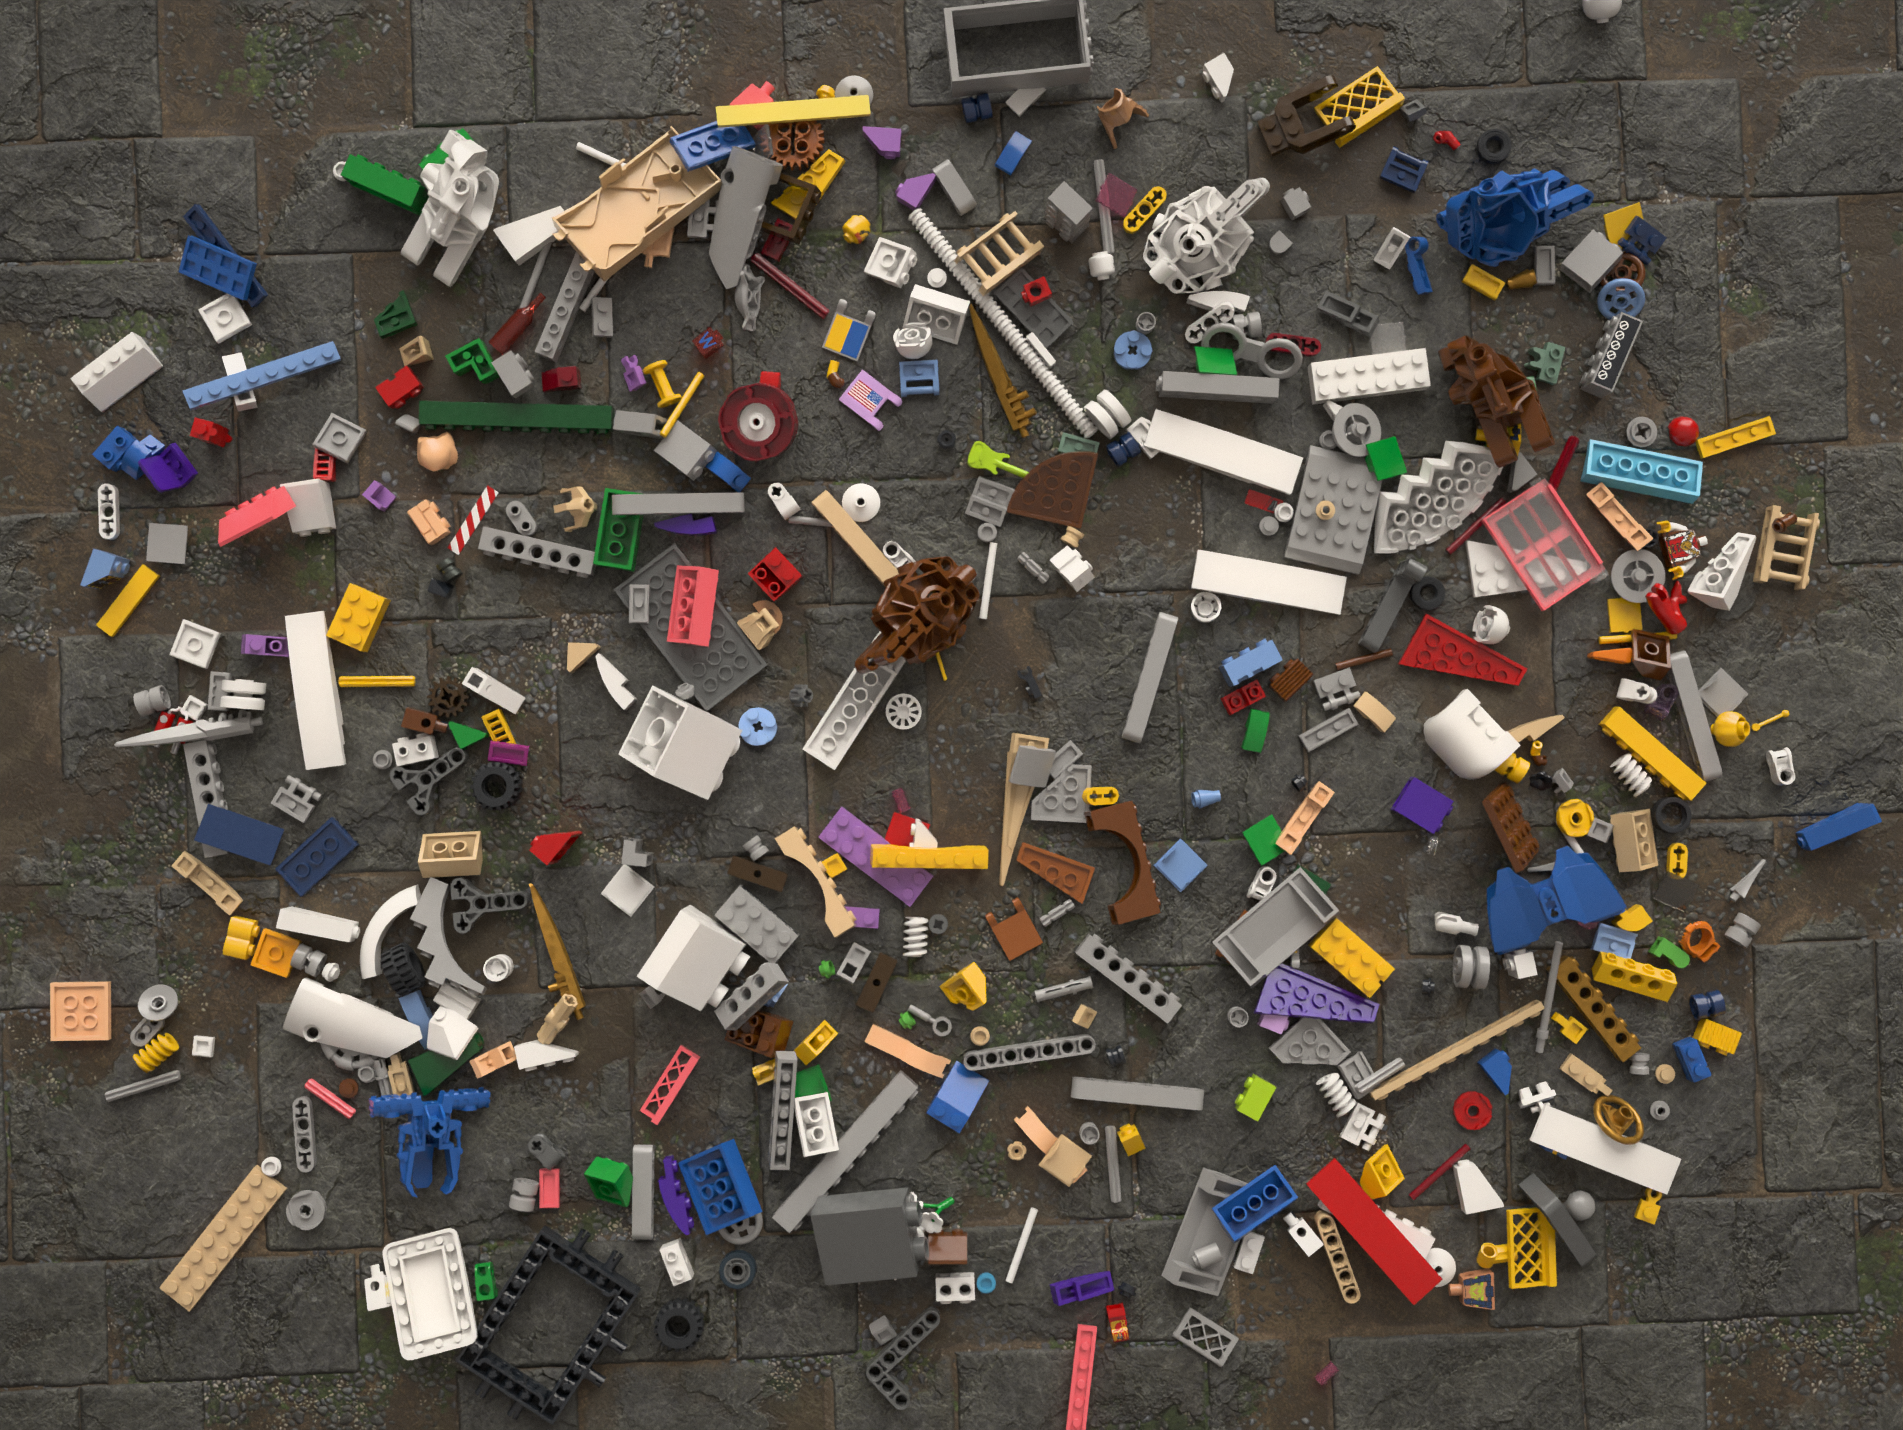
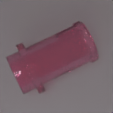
M902 787L891 792V798H894L899 813L911 809L904 794L906 791H903Z
M1330 1361L1319 1373L1316 1372L1317 1375L1314 1378L1321 1386L1327 1385V1381L1339 1370Z

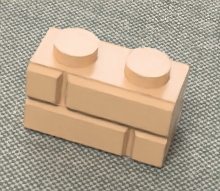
M423 500L417 506L407 511L427 543L434 545L451 533L448 529L451 526L444 517L441 518L437 512L440 510L434 501Z

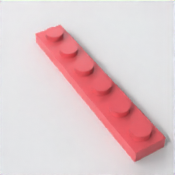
M1077 1324L1065 1430H1086L1097 1326Z

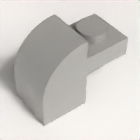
M854 942L836 976L853 985L871 951Z

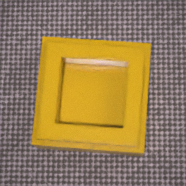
M839 853L822 861L827 874L831 878L847 870Z

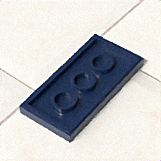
M208 804L194 841L271 865L284 829Z
M331 817L275 870L300 897H303L359 844L334 817Z

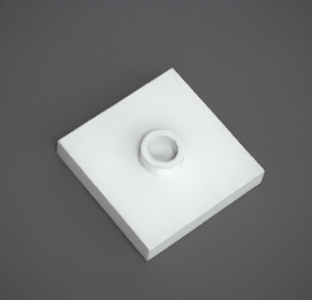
M225 294L198 309L218 344L252 325L238 299L230 294Z
M183 619L170 655L208 669L221 633Z

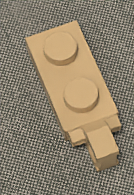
M400 1052L391 1055L392 1065L388 1066L389 1071L387 1072L393 1094L401 1096L405 1093L407 1095L415 1093L406 1061L402 1062Z
M1571 1053L1559 1068L1595 1094L1600 1091L1604 1095L1609 1096L1613 1091L1604 1084L1606 1079Z

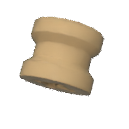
M1068 526L1066 534L1060 540L1077 549L1078 542L1084 537V534Z

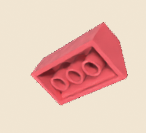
M274 486L265 491V496L259 494L251 498L252 503H249L247 500L238 505V510L234 507L226 511V516L219 520V546L221 547L296 507L286 488L282 486L276 489Z
M677 565L667 642L709 647L719 570L699 566Z

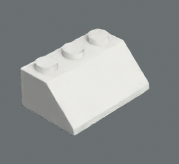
M915 284L909 299L903 328H905L904 325L907 323L922 322L927 328L931 329L932 337L957 345L970 301Z

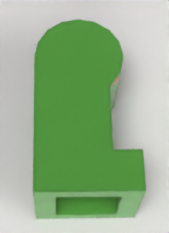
M1658 936L1648 953L1658 958L1661 955L1664 956L1672 966L1684 968L1690 962L1689 955L1664 937Z

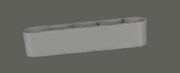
M634 1145L632 1239L652 1240L654 1232V1145Z

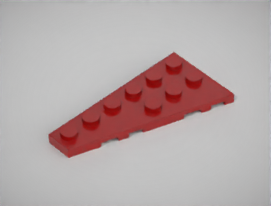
M1424 614L1398 662V665L1519 686L1527 671V668L1428 614Z

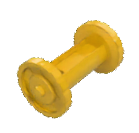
M666 360L652 363L642 370L645 375L651 374L661 397V401L657 403L658 408L673 405L682 398L680 394L674 395L663 368L667 366Z

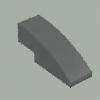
M1328 291L1325 292L1317 309L1336 321L1371 338L1380 322L1377 315L1363 310L1360 305Z

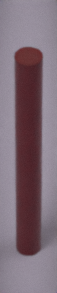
M1500 498L1445 551L1449 555L1454 553L1483 525L1481 520L1505 505L1506 501Z
M1465 1143L1415 1188L1409 1196L1413 1200L1419 1197L1470 1151V1147Z

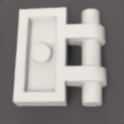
M1356 1102L1340 1137L1357 1146L1362 1139L1365 1141L1362 1148L1369 1151L1371 1146L1375 1145L1377 1141L1375 1138L1379 1130H1382L1386 1116L1379 1113L1375 1120L1372 1118L1375 1113L1374 1110ZM1368 1125H1373L1369 1135L1364 1134Z

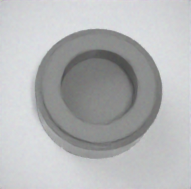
M984 523L978 528V537L981 541L988 543L995 539L997 530L993 524Z

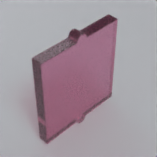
M1108 173L1104 183L1100 186L1101 190L1096 201L1124 218L1129 207L1133 204L1132 200L1137 189Z

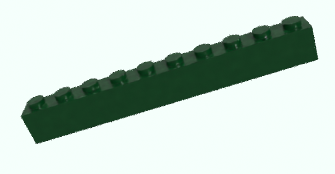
M419 401V424L425 427L426 430H436V427H444V430L455 431L456 428H463L464 431H475V428H482V431L493 432L494 429H501L502 432H513V429H520V432L531 433L532 430H539L540 433H551V430H559V433L569 434L570 431H578L579 434H589V431H597V434L601 435L614 432V408L612 406Z

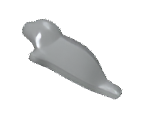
M746 263L744 264L743 271L740 272V281L735 289V303L744 318L742 329L755 331L756 317L760 309L761 287L765 282V278L763 276L755 277L751 272L750 266Z

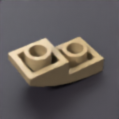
M1364 692L1354 704L1356 710L1365 719H1369L1380 732L1385 733L1396 719L1386 707L1368 692Z

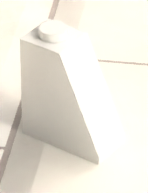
M1460 1160L1457 1162L1458 1164L1453 1165L1461 1210L1465 1214L1504 1207L1502 1200L1473 1162Z

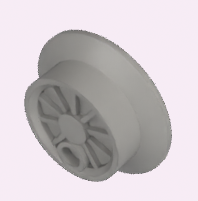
M1352 403L1341 408L1336 414L1332 427V436L1336 445L1345 453L1355 457H1362L1368 455L1366 444L1380 441L1381 426L1376 414L1369 407L1359 403Z
M1634 549L1623 553L1617 558L1612 567L1611 581L1620 597L1629 602L1643 603L1647 602L1645 596L1648 592H1652L1651 588L1656 583L1664 586L1665 570L1662 562L1656 555L1647 550L1640 549L1637 552Z

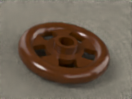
M1623 252L1620 262L1606 277L1612 275L1613 280L1620 278L1631 279L1642 286L1645 279V267L1637 256ZM1623 261H1630L1632 263L1631 267L1622 264ZM1623 272L1625 276L1620 277L1618 273ZM1632 272H1637L1636 280L1631 279ZM1606 277L1600 282L1602 287L1609 283ZM1619 286L1616 287V291L1625 290V288H1620Z

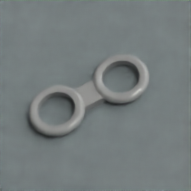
M1231 323L1214 324L1202 336L1201 346L1210 347L1209 340L1214 334L1222 331L1234 334L1239 342L1238 349L1233 353L1234 361L1243 358L1257 362L1259 369L1270 378H1290L1302 366L1303 356L1300 348L1287 339L1277 338L1269 340L1264 344L1263 342L1246 338L1244 332ZM1272 348H1286L1294 355L1295 362L1286 370H1274L1265 362L1264 357L1266 353Z

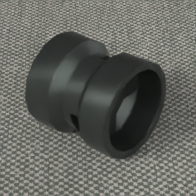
M453 557L443 560L436 566L438 571L443 573V579L446 583L456 580L463 574L460 568L455 566L456 562Z

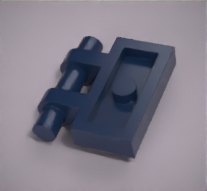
M1635 216L1624 231L1629 235V238L1627 240L1624 238L1619 239L1618 244L1622 247L1623 251L1637 256L1645 265H1648L1651 262V258L1647 256L1648 251L1655 254L1667 237L1639 216ZM1636 241L1642 245L1640 249L1634 246Z

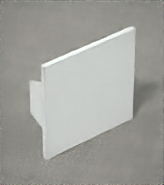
M623 865L601 894L632 917L654 886L629 866Z

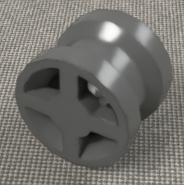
M942 914L933 915L929 920L930 930L935 934H941L946 931L948 927L947 918Z

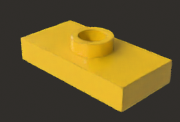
M1473 264L1469 267L1462 280V283L1494 301L1505 285V282Z

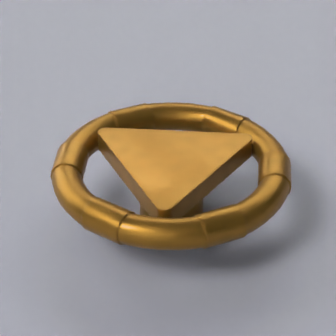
M1603 1095L1595 1101L1593 1106L1594 1117L1599 1127L1608 1137L1625 1145L1636 1144L1642 1139L1644 1134L1642 1119L1635 1108L1628 1102L1614 1095ZM1613 1102L1620 1105L1621 1107L1619 1109H1615L1612 1106L1606 1105L1604 1103ZM1601 1110H1602V1112H1603V1114H1604V1116H1605V1118H1606V1120H1607L1609 1126L1605 1123V1121H1604V1119H1603V1117H1602V1115H1601ZM1635 1122L1636 1134L1633 1137L1621 1136Z

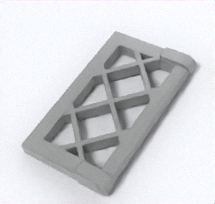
M1189 1307L1172 1334V1337L1200 1353L1219 1367L1224 1365L1239 1340L1237 1336ZM1193 1315L1201 1323L1190 1325L1189 1320ZM1207 1324L1215 1329L1217 1333L1206 1335L1204 1325ZM1202 1326L1204 1336L1193 1338L1191 1328ZM1185 1329H1189L1191 1338L1189 1340L1180 1335ZM1220 1335L1230 1339L1228 1345L1222 1346ZM1218 1336L1220 1346L1209 1349L1207 1338ZM1205 1339L1207 1350H1203L1195 1345L1194 1341ZM1220 1349L1222 1352L1219 1359L1210 1354V1352Z

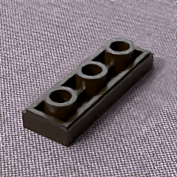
M733 855L727 872L729 875L779 892L783 891L788 873ZM756 870L761 872L760 877L755 876Z
M880 952L856 1003L857 1006L872 1013L874 1012L898 961L897 959ZM879 979L881 983L875 985L873 981Z

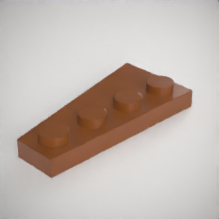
M1022 842L1016 860L1083 904L1095 867Z

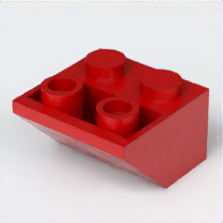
M776 547L748 573L774 602L803 578L799 571Z

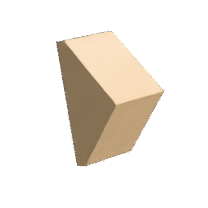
M418 336L399 348L404 367L433 360L429 341L423 336Z
M568 642L567 670L569 673H574L601 647L595 643Z

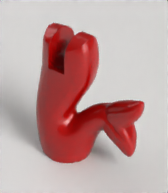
M1676 581L1669 598L1666 588L1662 584L1656 583L1651 588L1652 592H1648L1645 598L1666 631L1671 635L1679 634L1687 626V621L1679 608V604L1687 603V598L1682 595L1681 584L1679 581Z

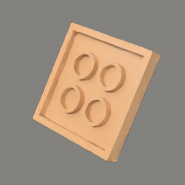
M111 981L50 983L51 1041L110 1040Z

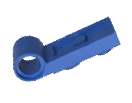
M1410 237L1405 245L1408 257L1407 267L1413 276L1415 291L1418 295H1426L1433 292L1422 258V254L1428 250L1429 244L1424 237ZM1416 241L1419 243L1417 250L1414 247Z

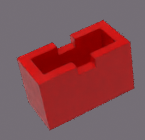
M407 365L394 374L396 376L395 379L392 381L387 379L375 387L386 404L392 409L401 408L405 405L407 399L418 396L421 393V389L424 388L413 370Z

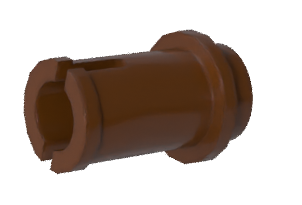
M1789 512L1782 518H1776L1773 521L1772 528L1776 532H1784L1787 530V527L1797 522V516Z

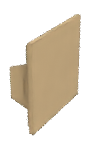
M1061 1134L1039 1163V1166L1070 1187L1084 1170L1092 1155Z

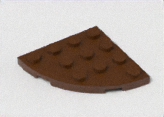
M1089 451L1067 452L1041 462L1031 469L1019 482L1011 496L1006 512L1081 528L1098 453Z

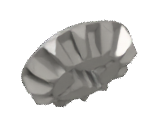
M1647 417L1633 419L1628 424L1625 432L1628 437L1627 440L1633 446L1640 448L1651 445L1657 437L1655 423ZM1638 427L1640 429H1648L1643 433L1644 437H1642L1641 435L1635 436V434H1637V432L1639 431Z

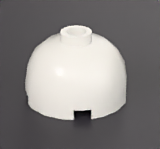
M1582 0L1585 15L1590 19L1597 20V23L1609 22V18L1615 16L1620 11L1622 0Z
M907 323L901 331L899 328L896 330L893 340L896 349L903 357L919 359L930 351L932 333L931 329L927 328L924 323Z
M1485 605L1484 608L1486 609L1479 611L1474 620L1473 632H1476L1474 639L1483 644H1496L1502 641L1509 633V620L1501 609Z

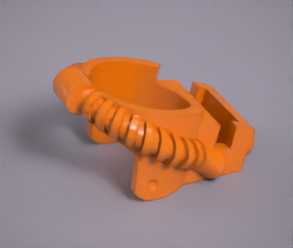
M1697 921L1684 928V935L1681 941H1679L1684 952L1693 958L1697 957L1704 963L1721 947L1715 942L1712 927L1705 921ZM1700 928L1702 931L1701 941L1695 946H1690L1691 933L1695 929Z

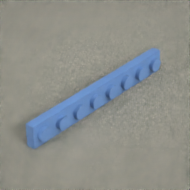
M332 341L183 390V394L191 411L341 361V358Z

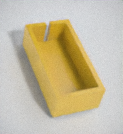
M1336 917L1321 929L1308 944L1311 949L1369 998L1381 986L1378 982L1380 980L1384 982L1395 970L1394 967Z

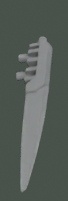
M241 709L239 710L238 718H234L233 714H230L227 719L226 713H220L219 719L214 722L213 718H209V722L204 719L197 720L196 723L134 736L116 742L114 746L133 747L171 744L200 739L216 740L253 733L254 726L263 725L261 717L253 719L251 712Z

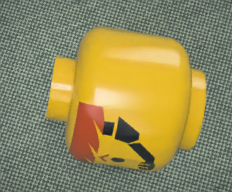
M853 215L842 227L844 239L850 244L852 242L860 244L870 234L871 225L869 221L862 215Z

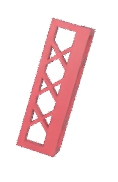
M680 1045L640 1109L642 1113L652 1118L651 1122L656 1125L660 1123L700 1059V1056L683 1045ZM683 1051L691 1056L686 1064L680 1065L678 1056ZM678 1068L679 1077L677 1080L670 1081L668 1072ZM668 1085L669 1093L667 1096L659 1097L658 1088ZM650 1102H658L659 1109L656 1114L646 1109Z

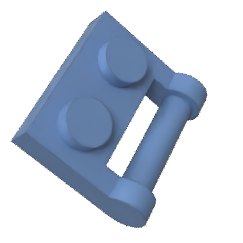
M938 360L899 362L901 397L931 393L939 395ZM933 380V386H906V382Z

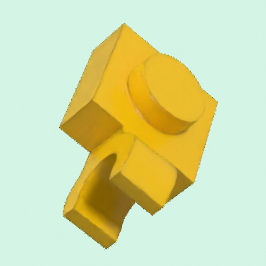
M1555 1012L1551 1019L1562 1026L1559 1032L1575 1044L1578 1043L1588 1030L1571 1016L1567 1020Z

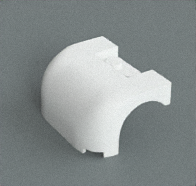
M1465 689L1439 714L1427 719L1423 726L1425 741L1450 769L1460 778L1474 780L1491 773L1499 767L1520 744L1508 731L1505 732L1479 705V700L1468 689Z

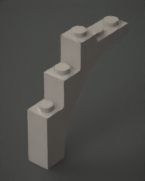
M430 877L410 918L414 922V926L422 930L427 927L417 947L422 951L421 955L430 959L434 956L425 978L429 980L428 984L437 988L440 985L445 987L448 980H450L449 984L460 989L461 986L468 988L467 992L472 995L478 996L479 993L484 995L487 988L471 979L462 971L453 959L447 946L443 915L450 886Z

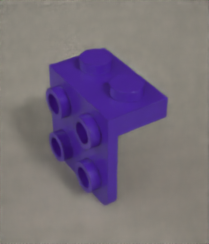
M176 443L170 444L158 456L143 458L138 461L142 471L159 492L186 487L198 474Z

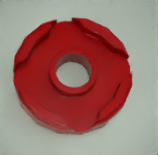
M1467 1091L1455 1100L1453 1115L1456 1121L1466 1129L1479 1130L1485 1127L1492 1117V1105L1489 1099L1482 1093ZM1471 1106H1476L1478 1109L1474 1116L1468 1114V1109Z

